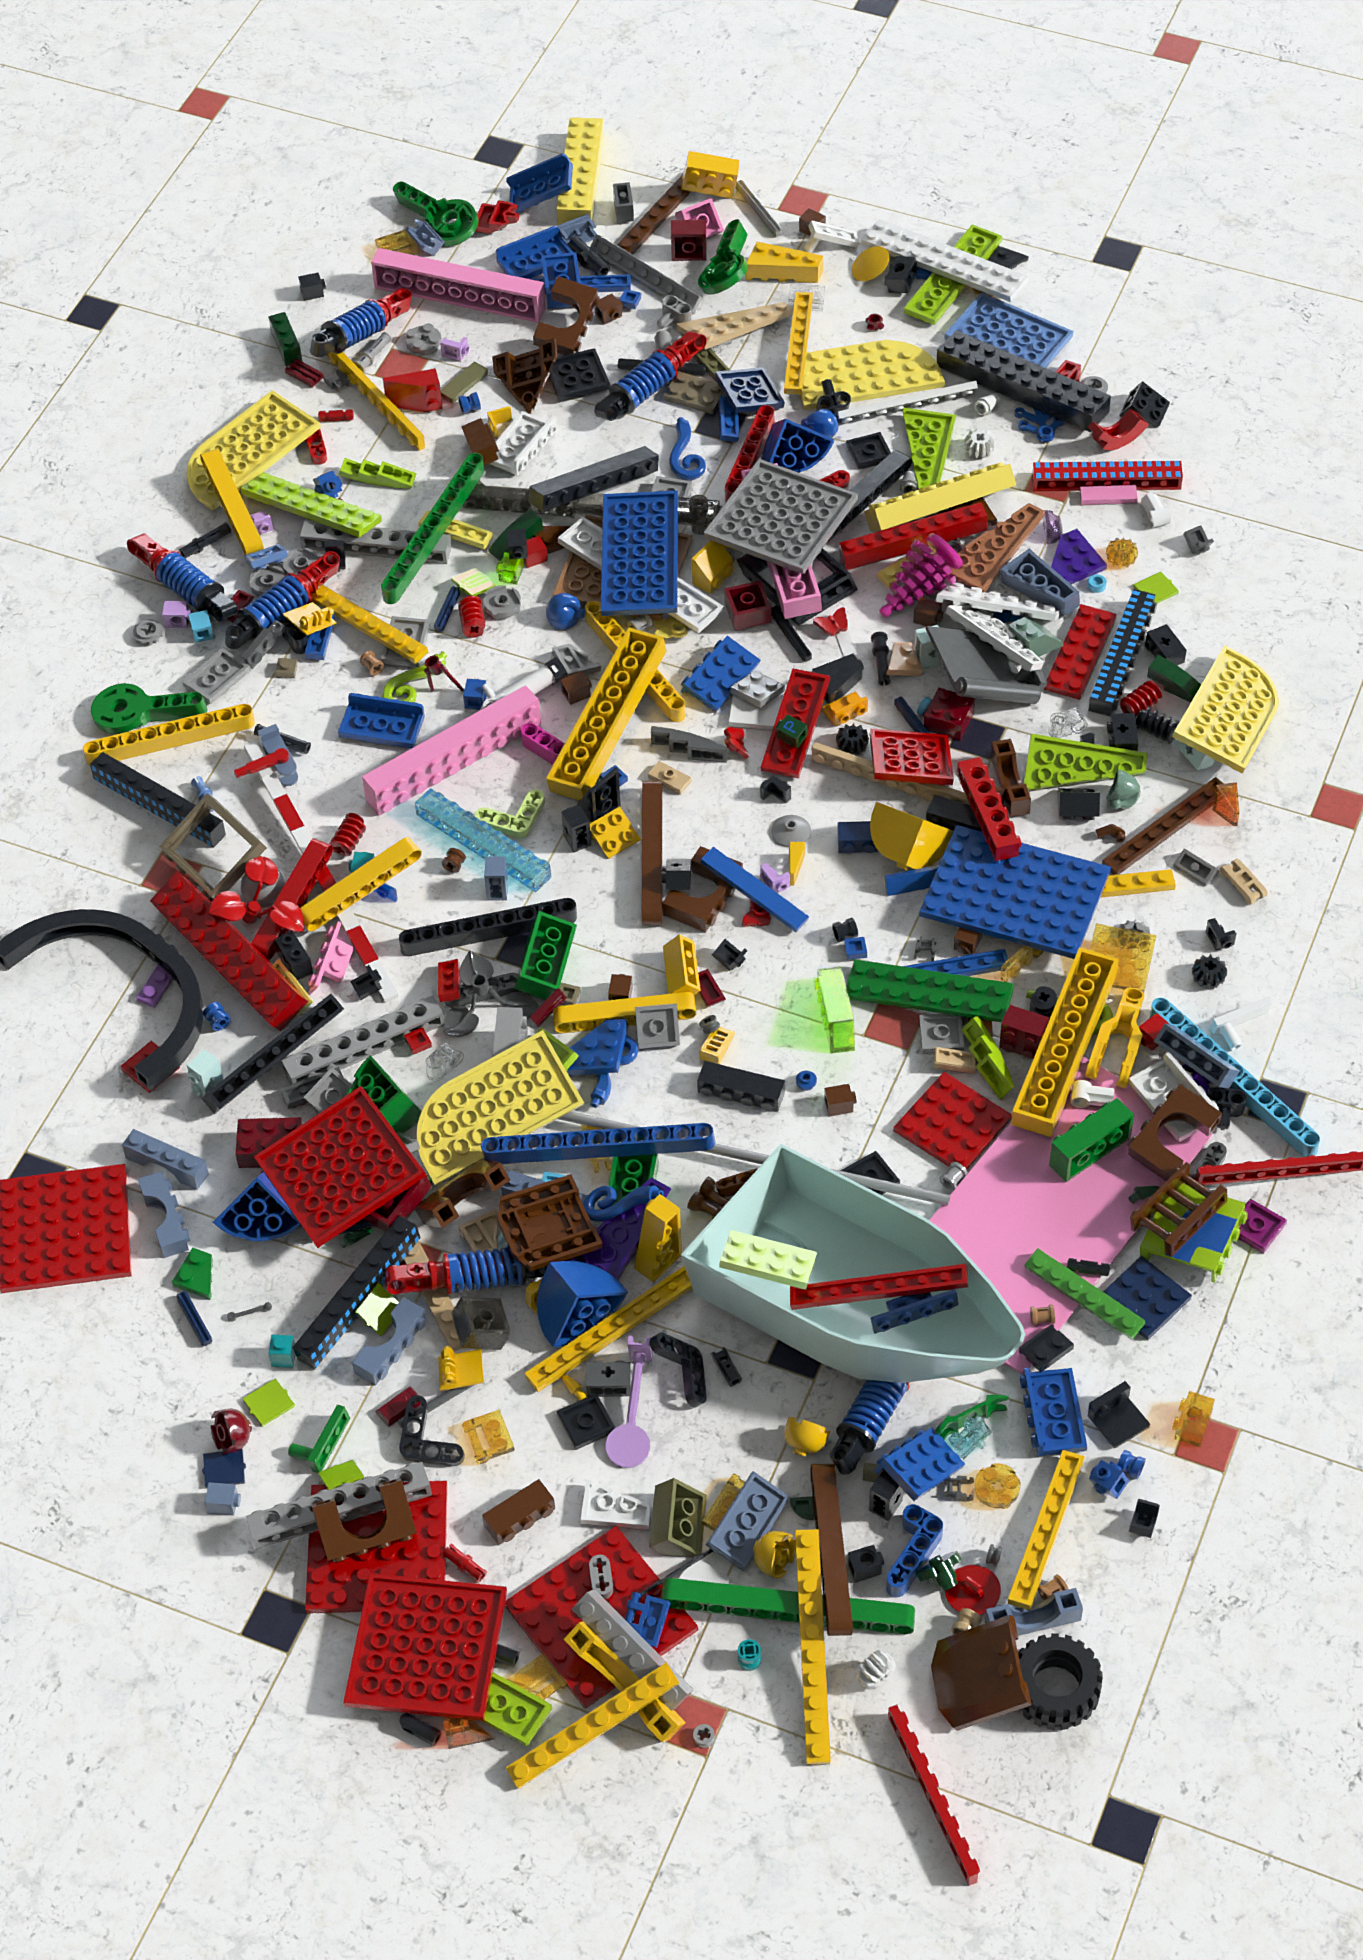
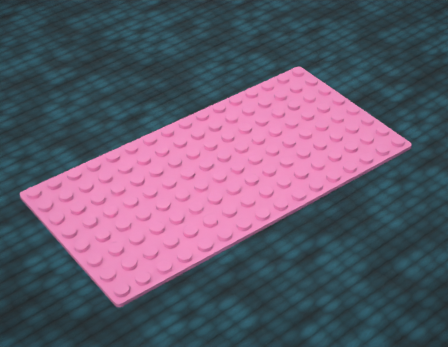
M1084 1057L1075 1081L1085 1080L1090 1082L1092 1086L1114 1088L1113 1100L1118 1098L1134 1114L1131 1138L1134 1135L1138 1136L1143 1123L1147 1119L1150 1121L1154 1116L1151 1109L1129 1083L1126 1089L1116 1086L1119 1077L1102 1067L1099 1069L1096 1080L1086 1078L1085 1074L1089 1060ZM1072 1088L1052 1137L1013 1126L1010 1122L951 1193L948 1206L941 1205L929 1220L949 1234L993 1283L1023 1326L1025 1337L1021 1346L1051 1325L1050 1322L1037 1323L1036 1326H1032L1030 1306L1040 1308L1048 1307L1052 1304L1055 1311V1324L1053 1325L1057 1331L1061 1329L1079 1306L1074 1300L1025 1268V1263L1036 1249L1039 1248L1065 1267H1067L1069 1258L1077 1259V1261H1095L1100 1265L1101 1262L1111 1265L1139 1230V1228L1135 1232L1131 1230L1130 1216L1135 1209H1139L1166 1182L1128 1155L1129 1146L1127 1144L1129 1140L1068 1182H1065L1049 1166L1052 1140L1058 1135H1063L1072 1125L1079 1124L1085 1120L1088 1114L1095 1113L1102 1107L1089 1105L1086 1108H1077L1071 1104ZM1164 1125L1157 1133L1161 1144L1183 1160V1164L1185 1162L1191 1164L1212 1137V1133L1206 1136L1199 1131L1178 1142ZM1079 1270L1074 1272L1093 1286L1102 1277L1100 1273L1094 1275L1080 1273ZM1019 1348L1013 1356L1004 1362L1005 1365L1020 1374H1023L1024 1368H1030L1032 1365L1023 1354L1019 1353Z

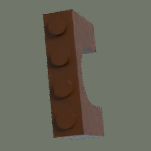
M557 276L551 291L552 300L572 306L577 310L579 318L573 325L566 328L555 327L539 321L533 336V345L539 346V342L555 338L557 353L568 355L580 351L582 342H580L581 338L586 336L588 327H586L587 323L592 321L594 315L592 310L594 306H598L600 297L596 288Z
M700 846L691 859V872L713 881L718 886L717 890L711 895L701 898L692 897L677 890H670L662 902L664 916L706 933L709 927L715 924L718 913L724 910L727 899L734 895L735 888L700 863L701 859L709 851V849ZM730 858L731 860H733L735 863H737L739 866H741V867L743 868V863H741V862H739V861H737V860H734V859Z
M1181 1084L1176 1089L1172 1088L1166 1096V1102L1156 1107L1150 1121L1147 1119L1141 1126V1132L1138 1136L1134 1135L1127 1144L1130 1157L1165 1181L1172 1176L1177 1167L1183 1165V1160L1161 1144L1157 1135L1159 1129L1168 1122L1178 1120L1191 1124L1203 1134L1209 1136L1220 1123L1222 1112Z
M481 1159L423 1199L414 1210L423 1225L444 1228L459 1217L454 1206L460 1201L480 1191L495 1192L509 1182L510 1178L500 1162Z
M401 1478L378 1484L385 1508V1516L379 1529L370 1535L356 1536L345 1530L341 1524L334 1498L311 1504L328 1561L332 1560L333 1563L346 1559L345 1555L352 1553L355 1556L362 1555L368 1552V1548L377 1546V1549L391 1545V1541L399 1539V1542L407 1541L413 1538V1534H417Z

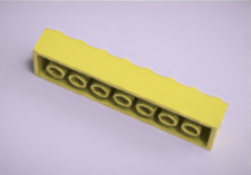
M569 117L564 154L573 164L572 189L558 196V225L589 214L593 221L604 138L603 118Z
M1003 462L995 463L985 468L953 477V479L944 480L934 485L902 494V496L869 505V509L865 510L864 514L870 532L881 531L1016 485V481L1010 464L1004 465Z

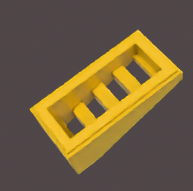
M805 842L789 843L790 886H794L805 856Z
M719 1027L716 1031L710 1033L699 1051L700 1060L720 1064L735 1032ZM718 1033L724 1034V1035H726L727 1037L718 1035Z

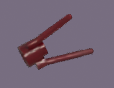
M432 655L426 659L425 666L427 668L424 669V672L427 676L431 692L434 691L431 674L440 675L442 672L457 688L464 691V688L448 672V669L442 664L438 656Z

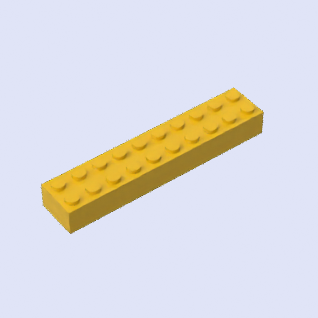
M633 628L627 629L546 777L550 792L580 801L595 785L667 651L663 637Z
M1079 947L1013 1108L1011 1125L1048 1137L1053 1136L1117 975L1119 959Z

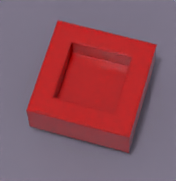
M423 1027L404 1035L405 1041L413 1055L432 1047V1042Z

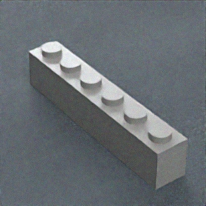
M595 1589L587 1592L572 1608L585 1624L639 1679L666 1663ZM670 1666L680 1684L660 1696L659 1699L672 1711L678 1708L694 1690Z

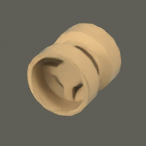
M962 1608L958 1614L959 1620L954 1622L951 1631L953 1634H957L977 1627L981 1624L982 1618L975 1611Z

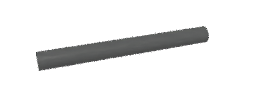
M474 1385L450 1389L427 1403L428 1413ZM418 1409L415 1410V1417H418ZM405 1416L397 1421L401 1428H403Z

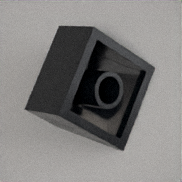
M1058 788V814L1063 816V819L1074 820L1075 816H1083V820H1095V817H1100V792L1098 789Z

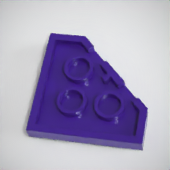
M1074 529L1061 535L1051 568L1072 585L1106 570L1107 564L1078 529Z

